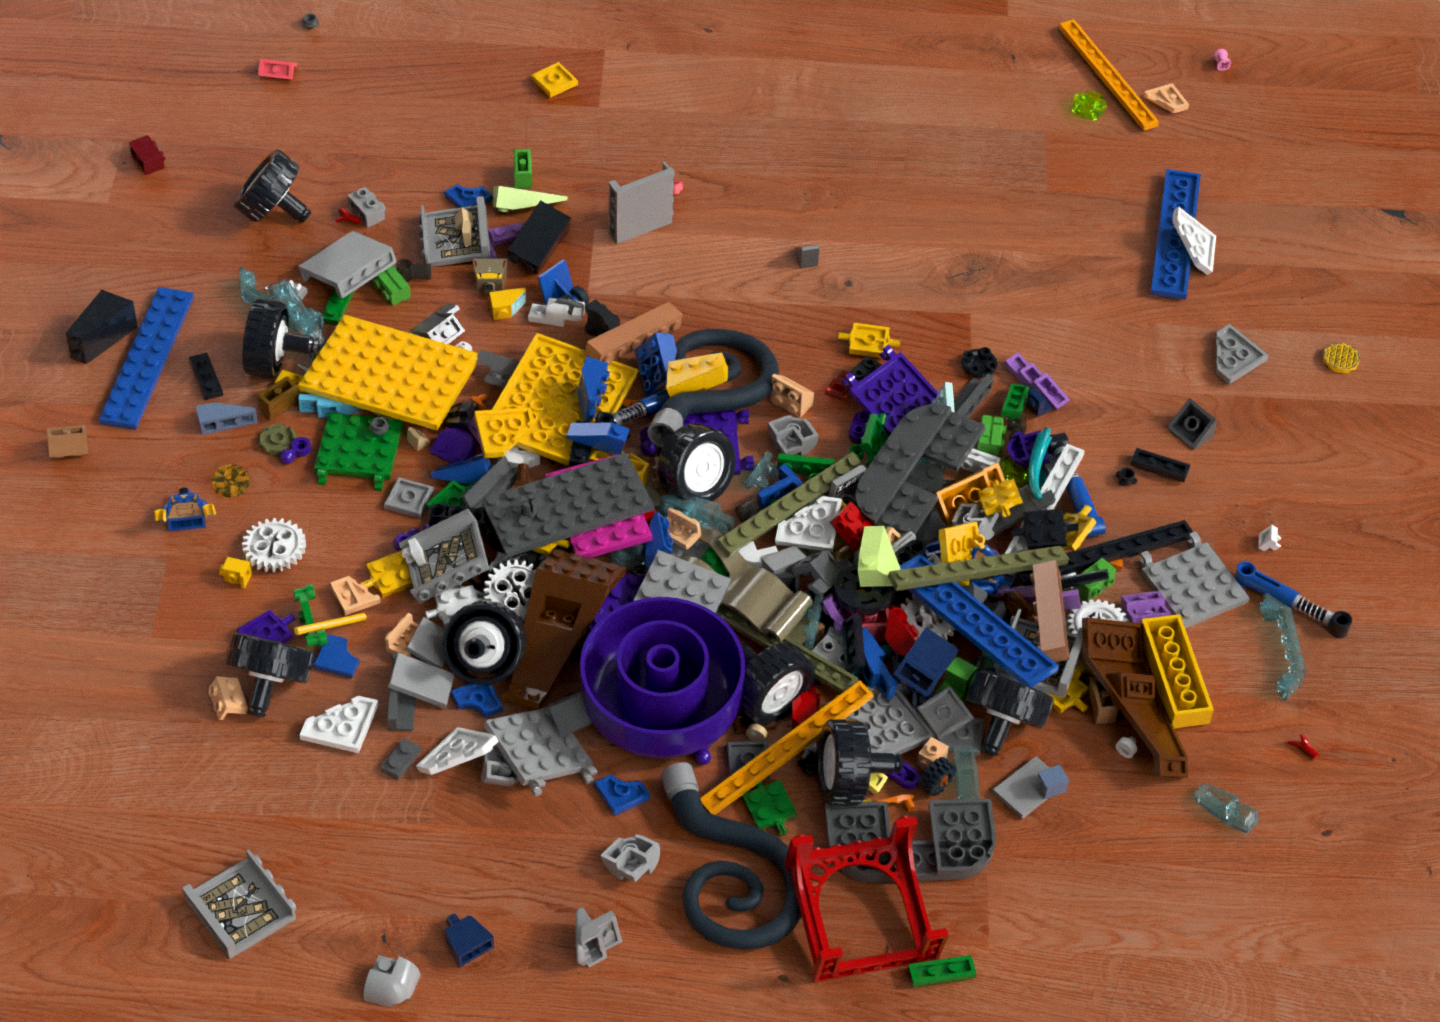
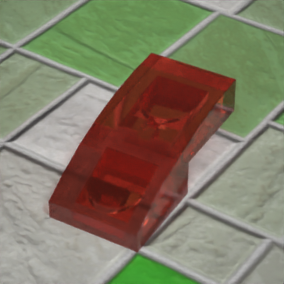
M842 370L837 379L832 380L825 394L839 401L845 399L849 394L850 388H846L841 382L849 372Z

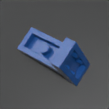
M786 464L779 467V481L758 492L757 506L761 510L770 506L769 503L773 498L779 500L804 484Z

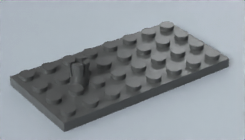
M627 452L481 498L482 506L507 558L654 510V504Z

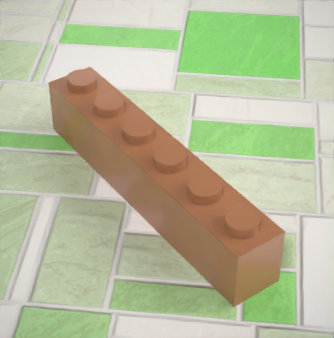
M667 302L587 341L585 356L609 364L613 360L635 351L638 346L655 332L668 334L678 330L681 326L683 314L670 302Z
M1053 560L1033 565V573L1030 576L1032 584L1035 585L1032 588L1033 597L1036 599L1033 602L1035 613L1038 614V616H1035V623L1037 628H1039L1036 631V636L1041 644L1037 647L1054 662L1070 660L1061 575L1057 562Z

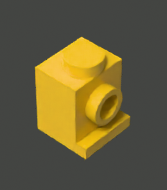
M227 557L225 563L221 564L219 569V575L223 576L224 581L240 584L243 589H245L252 574L249 561Z

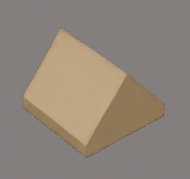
M461 208L455 215L456 231L462 230L463 221L470 220L471 228H474L472 213L464 208Z
M412 427L408 428L406 440L417 451L431 443L420 430Z

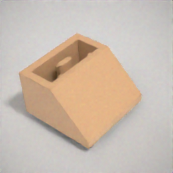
M772 375L773 391L771 392L770 401L801 418L813 406L814 392L783 375Z

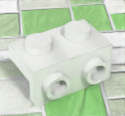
M972 449L960 468L976 473L996 462L1000 464L1001 458Z

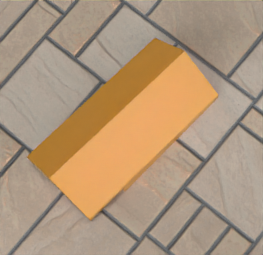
M996 462L935 492V495H938V501L934 507L948 527L953 526L952 520L960 504H977L979 509H984L978 492L984 488L992 487V481H994V484H996L995 480H998L999 484L1005 481L999 463Z

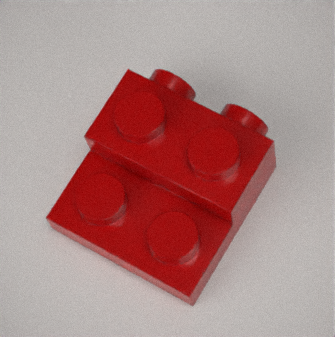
M851 501L829 522L854 552L861 547L864 526H872Z

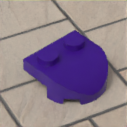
M449 428L439 434L429 452L450 464L469 459L470 456L474 457L476 452L475 440L465 430Z
M1041 430L1025 435L1022 434V431L1013 434V438L1007 443L1009 456L1020 467L1029 469L1032 449L1037 434ZM1047 451L1045 453L1042 465L1050 463V458Z

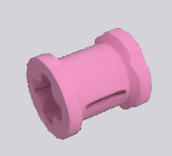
M1218 49L1213 53V59L1217 62V69L1220 71H1225L1231 67V61L1227 58L1228 53L1225 49Z

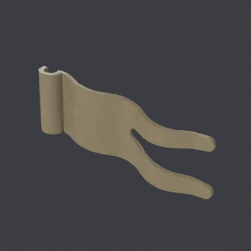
M700 526L701 536L698 541L707 544L713 549L730 575L731 583L721 605L738 611L759 632L766 636L772 633L776 637V641L781 643L812 608V599L802 591H797L794 594L774 574L747 562L739 551L728 557L716 544L717 540L724 535L716 530ZM675 553L670 554L715 572L708 564L698 558L681 556Z

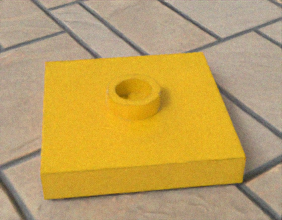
M559 62L531 75V80L550 98L578 85V80Z

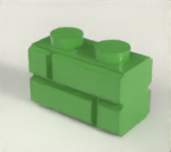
M514 150L515 188H532L531 150Z
M393 265L372 280L375 289H379L384 300H388L393 306L411 297L410 286Z
M988 415L981 417V423L985 424V431L978 440L977 450L996 457L999 456L1000 450H1004L1005 440L1001 438L1002 436L1005 437L1007 426L1003 425V417Z

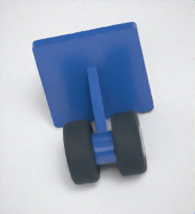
M562 259L538 276L546 306L549 298H564L585 302V306L589 303V296L582 287L575 286L573 288L566 260Z

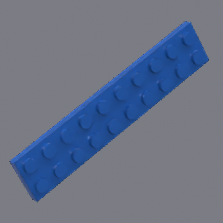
M1166 169L1151 295L1186 300L1191 257L1173 224L1174 210L1180 207L1196 220L1201 174Z
M158 287L99 418L100 424L133 430L137 429L194 299L193 292Z
M919 554L900 565V569L934 564L922 554ZM956 582L907 589L1020 683L1033 687L1058 671L1059 665Z

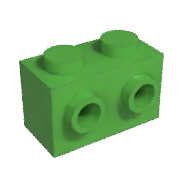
M1103 558L1083 573L1107 569L1109 579L1074 586L1073 590L1078 589L1080 599L1087 603L1115 582L1116 568Z

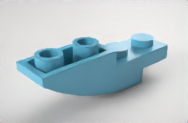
M299 394L300 412H318V418H328L329 412L353 414L365 410L314 394Z

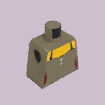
M473 259V273L477 291L484 292L485 296L490 297L489 292L503 290L508 273L507 259Z

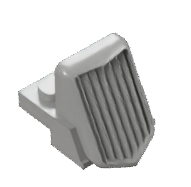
M583 907L577 909L575 913L576 959L578 964L581 966L587 965L589 968L608 958L606 950L623 941L616 916L612 910L592 921Z

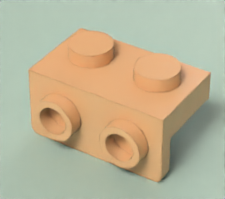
M670 507L667 510V519L670 524V528H668L669 534L674 544L688 550L701 536L700 524L696 519H691L681 511H676Z
M408 613L404 618H401L393 631L387 633L385 637L387 652L391 654L401 653L409 657L412 655L405 650L419 625L413 622L412 614Z
M216 676L209 686L208 694L211 697L218 720H223L227 713L246 714L249 708L238 678Z

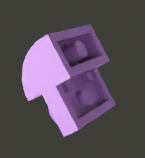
M1159 591L1121 595L1122 612L1126 614V618L1132 623L1141 624L1142 619L1171 615L1165 606V598Z

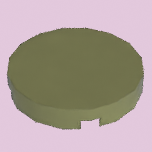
M281 423L272 424L265 427L263 432L260 433L259 443L265 453L280 456L283 450L292 449L291 444L297 436L295 430L290 426L287 427Z

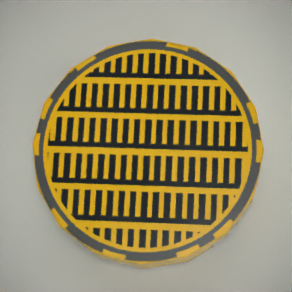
M1344 343L1331 344L1326 347L1323 353L1324 364L1326 363L1328 369L1333 372L1346 374L1356 370L1359 365L1360 356L1357 350L1350 345Z

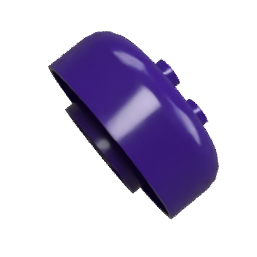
M672 597L645 598L624 604L603 617L594 626L584 643L580 659L581 693L583 694L587 714L594 727L604 738L627 752L649 758H676L698 752L710 746L725 734L734 722L741 706L745 676V658L741 643L732 628L720 616L700 604ZM740 676L738 685H737L736 690H735V692H734V694H733L736 681H737L738 677Z

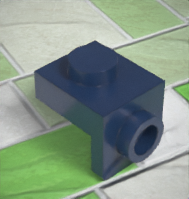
M1035 388L1028 391L1026 406L1037 417L1051 411L1052 407Z

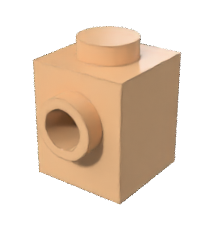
M931 737L918 753L917 765L925 771L939 757L947 759L949 746Z

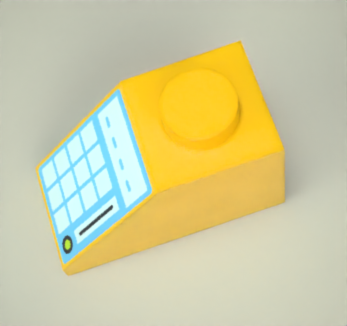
M525 287L489 292L493 320L512 318L526 303Z

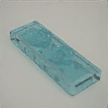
M816 595L813 609L809 608L807 620L810 622L805 624L803 636H806L805 647L811 651L814 647L822 613L823 595Z

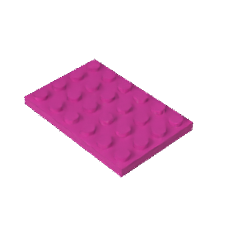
M617 455L545 474V477H551ZM644 514L569 538L574 554H579L586 558H592L653 540Z

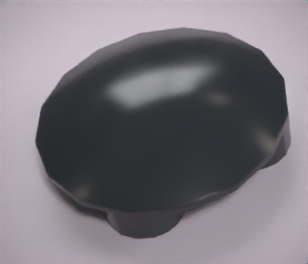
M988 347L965 351L961 360L962 368L965 372L978 378H983L987 374L992 375L998 365L997 359Z

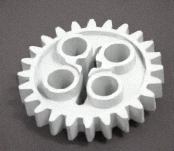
M273 518L272 522L266 519L265 524L259 521L258 527L252 525V531L247 530V536H243V555L246 556V561H250L251 566L257 565V570L264 567L265 572H267L269 568H272L273 573H275L276 568H279L282 572L284 566L290 569V563L297 565V559L302 560V554H305V534L302 533L301 528L298 529L297 524L291 525V520L284 523V518L279 522L276 521V518Z
M516 559L514 565H511L510 561L507 560V566L500 563V570L493 568L494 575L488 574L490 581H485V586L489 588H485L484 593L489 595L485 596L484 600L499 602L504 606H507V603L510 601L516 602L517 606L510 609L524 623L530 600L524 594L532 591L536 570H532L533 564L526 567L525 561L518 565V560ZM521 575L525 580L518 582L514 578ZM507 577L511 579L515 590L519 591V597L525 603V606H522L517 593H512L513 587L506 579ZM503 584L507 586V590L500 591L497 587Z

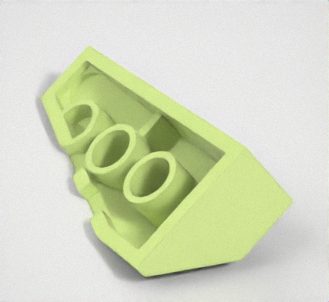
M494 186L493 207H497L500 212L507 213L508 209L514 210L537 206L540 200L548 204L565 201L568 198L567 196L502 186Z
M864 526L858 561L860 587L893 586L888 579L889 571L901 569L885 527Z

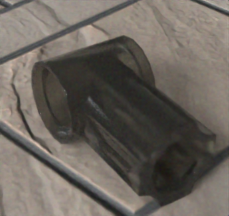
M408 259L397 261L396 270L407 283L412 279L431 280V264H412Z
M754 499L735 507V513L741 522L747 521L760 512L759 505Z

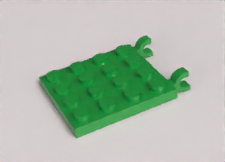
M329 412L314 467L315 473L319 477L318 484L326 485L328 474L374 479V490L382 491L384 480L391 479L404 425L403 420L385 419L389 425L388 431L385 434L376 435L370 431V424L377 417Z

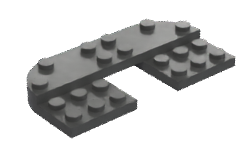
M942 404L924 405L908 412L900 420L858 482L856 501L859 511L872 526H884L885 530L887 527H892L901 536L908 531L916 534L938 501V495L904 481L921 457L958 471L985 431V424L952 412L950 406Z
M991 798L929 800L928 808L932 840L912 841L917 880H959L973 877L982 872L989 865L996 844ZM862 802L859 805L848 806L825 804L828 848L834 844L847 845L856 840L865 842L875 837L887 838L890 836L888 802ZM880 855L879 863L881 865L888 864L891 859L890 855ZM874 856L866 857V859L874 860ZM895 863L893 867L890 868V871L896 872V870L894 869V867L896 866ZM854 865L840 869L846 876L862 882H894L882 871L869 866Z

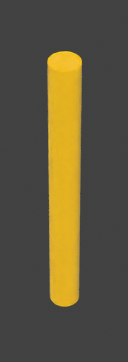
M360 613L294 628V632L296 635L361 622L366 620V614Z

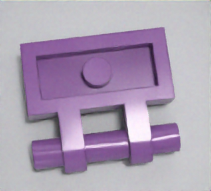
M834 592L826 595L822 601L824 603L822 608L827 616L830 615L834 619V629L842 631V622L847 618L842 611L843 608L836 601Z

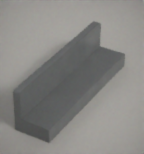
M987 374L982 381L972 378L954 400V412L969 418L992 390L994 376Z
M506 456L501 457L462 496L466 506L484 509L481 498L509 490L515 484V480H517L518 467L512 468Z
M393 653V657H392V669H391V673H392V670H393L395 658H396V656H397V654H394V653ZM391 688L388 707L389 731H413L416 698Z

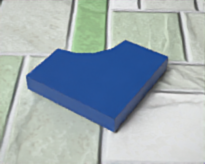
M457 184L444 191V196L457 208L477 205V197L484 196L485 204L493 200V195L483 186L465 188Z
M328 634V645L322 647L314 663V668L353 678L359 665V659L348 652L347 638Z
M470 683L450 691L458 710L474 709L481 713L484 718L503 712V706L492 685L486 684L483 686Z
M610 774L594 782L595 789L614 816L650 799L649 792L640 780L624 782Z

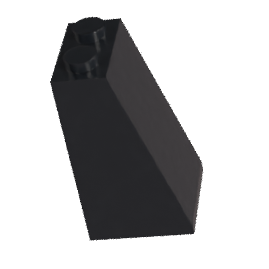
M540 200L509 247L507 257L511 262L524 266L528 272L538 274L567 235L571 217Z
M101 289L66 332L71 358L88 364L135 330L138 325L133 301Z

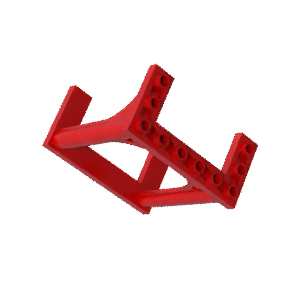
M902 816L895 820L890 836L887 838L875 837L865 842L856 840L847 845L834 844L825 849L820 847L813 848L814 841L812 835L799 834L791 838L784 866L785 870L791 873L814 964L812 972L814 982L907 966L913 963L939 960L949 935L947 928L931 931L913 860L912 839L918 825L916 817ZM882 854L890 855V862L886 865H881L878 861L879 856ZM874 856V860L866 859V857ZM834 863V867L828 868L826 865ZM894 863L896 864V866L894 867L896 872L890 871V868L893 867ZM854 865L873 867L888 875L897 885L902 895L916 948L841 962L843 957L841 947L830 949L819 907L820 891L826 880L836 871ZM811 867H821L825 875L817 876L813 874ZM813 881L818 882V885L813 887Z

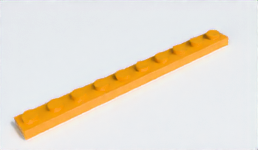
M1074 19L1060 23L1059 29L1141 129L1145 131L1157 127L1159 123L1157 118Z
M861 681L855 683L701 797L704 809L714 815L719 813L816 741L826 721L847 718L873 698V693Z

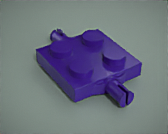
M268 610L238 628L237 633L286 644L293 640V634L287 629L286 625L296 619L292 613L281 619L275 616L271 610Z

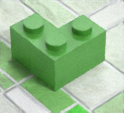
M956 656L946 669L945 680L934 696L948 686H951L965 705L966 695L977 667Z

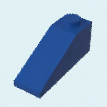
M571 423L566 438L613 455H620L629 428L614 423Z
M484 455L435 468L430 475L432 478L447 481L455 480L458 483L470 485L474 480L477 482L492 466L489 458H484Z

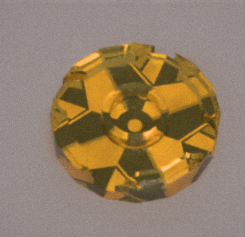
M229 464L220 467V470L217 472L215 471L211 481L213 489L217 494L223 497H236L245 493L249 488L250 476L249 472L243 469L242 466Z

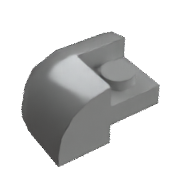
M788 415L768 422L771 441L775 449H779L782 454L794 455L800 453L803 456L810 452L818 442L819 435L806 418L803 420Z
M960 504L953 517L952 524L956 526L968 522H977L978 534L983 535L985 540H989L995 535L992 528L999 514L994 513L986 516L984 509H979L977 504Z
M492 749L483 755L482 783L513 786L519 782V779L500 750Z
M636 834L635 837H628L623 840L620 837L600 856L606 868L620 880L625 877L636 883L645 872L651 874L656 868L660 857L659 843Z
M379 955L373 969H370L364 987V1000L387 1007H393L394 1004L402 1003L406 999L409 1000L421 976L419 969L412 962L402 957H398L395 960Z

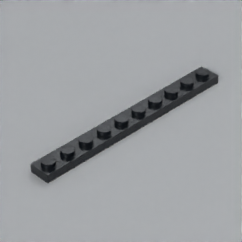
M1183 520L1066 553L1069 557L1068 564L1058 566L1060 575L1089 568L1101 558L1111 562L1191 539L1189 534L1193 531L1188 523ZM1033 570L1016 572L1024 586L1032 584L1030 574L1033 573Z

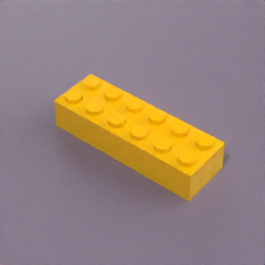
M1181 615L1142 619L1143 648L1161 701L1174 729L1210 724L1214 709Z

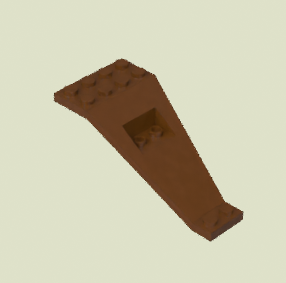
M555 549L536 569L525 617L524 628L526 629V638L528 639L526 653L517 670L513 671L511 683L502 692V700L537 710L540 709L550 696L606 597L625 575L626 567Z
M1088 617L1082 618L1083 659L1154 755V776L1188 778V757L1157 693L1154 676L1149 675L1144 665L1143 624Z

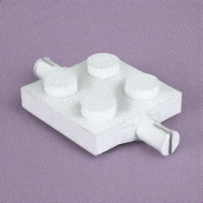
M473 585L436 595V609L425 611L427 619L439 617L445 627L453 614L468 604L485 600L484 597L479 598L476 595Z

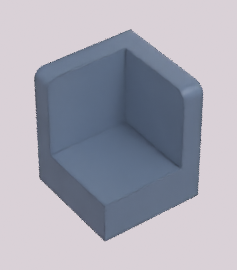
M1060 764L1038 772V777L1045 787L1043 793L1045 799L1067 792L1069 779Z

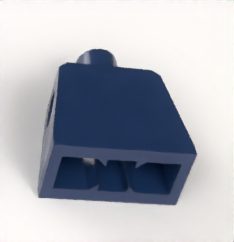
M456 914L447 917L445 922L449 927L445 929V940L459 968L494 948V936L474 917L467 916L461 920Z

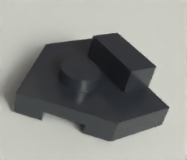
M464 401L463 403L453 405L443 420L446 426L449 428H467L474 417L475 411L479 409L478 403Z

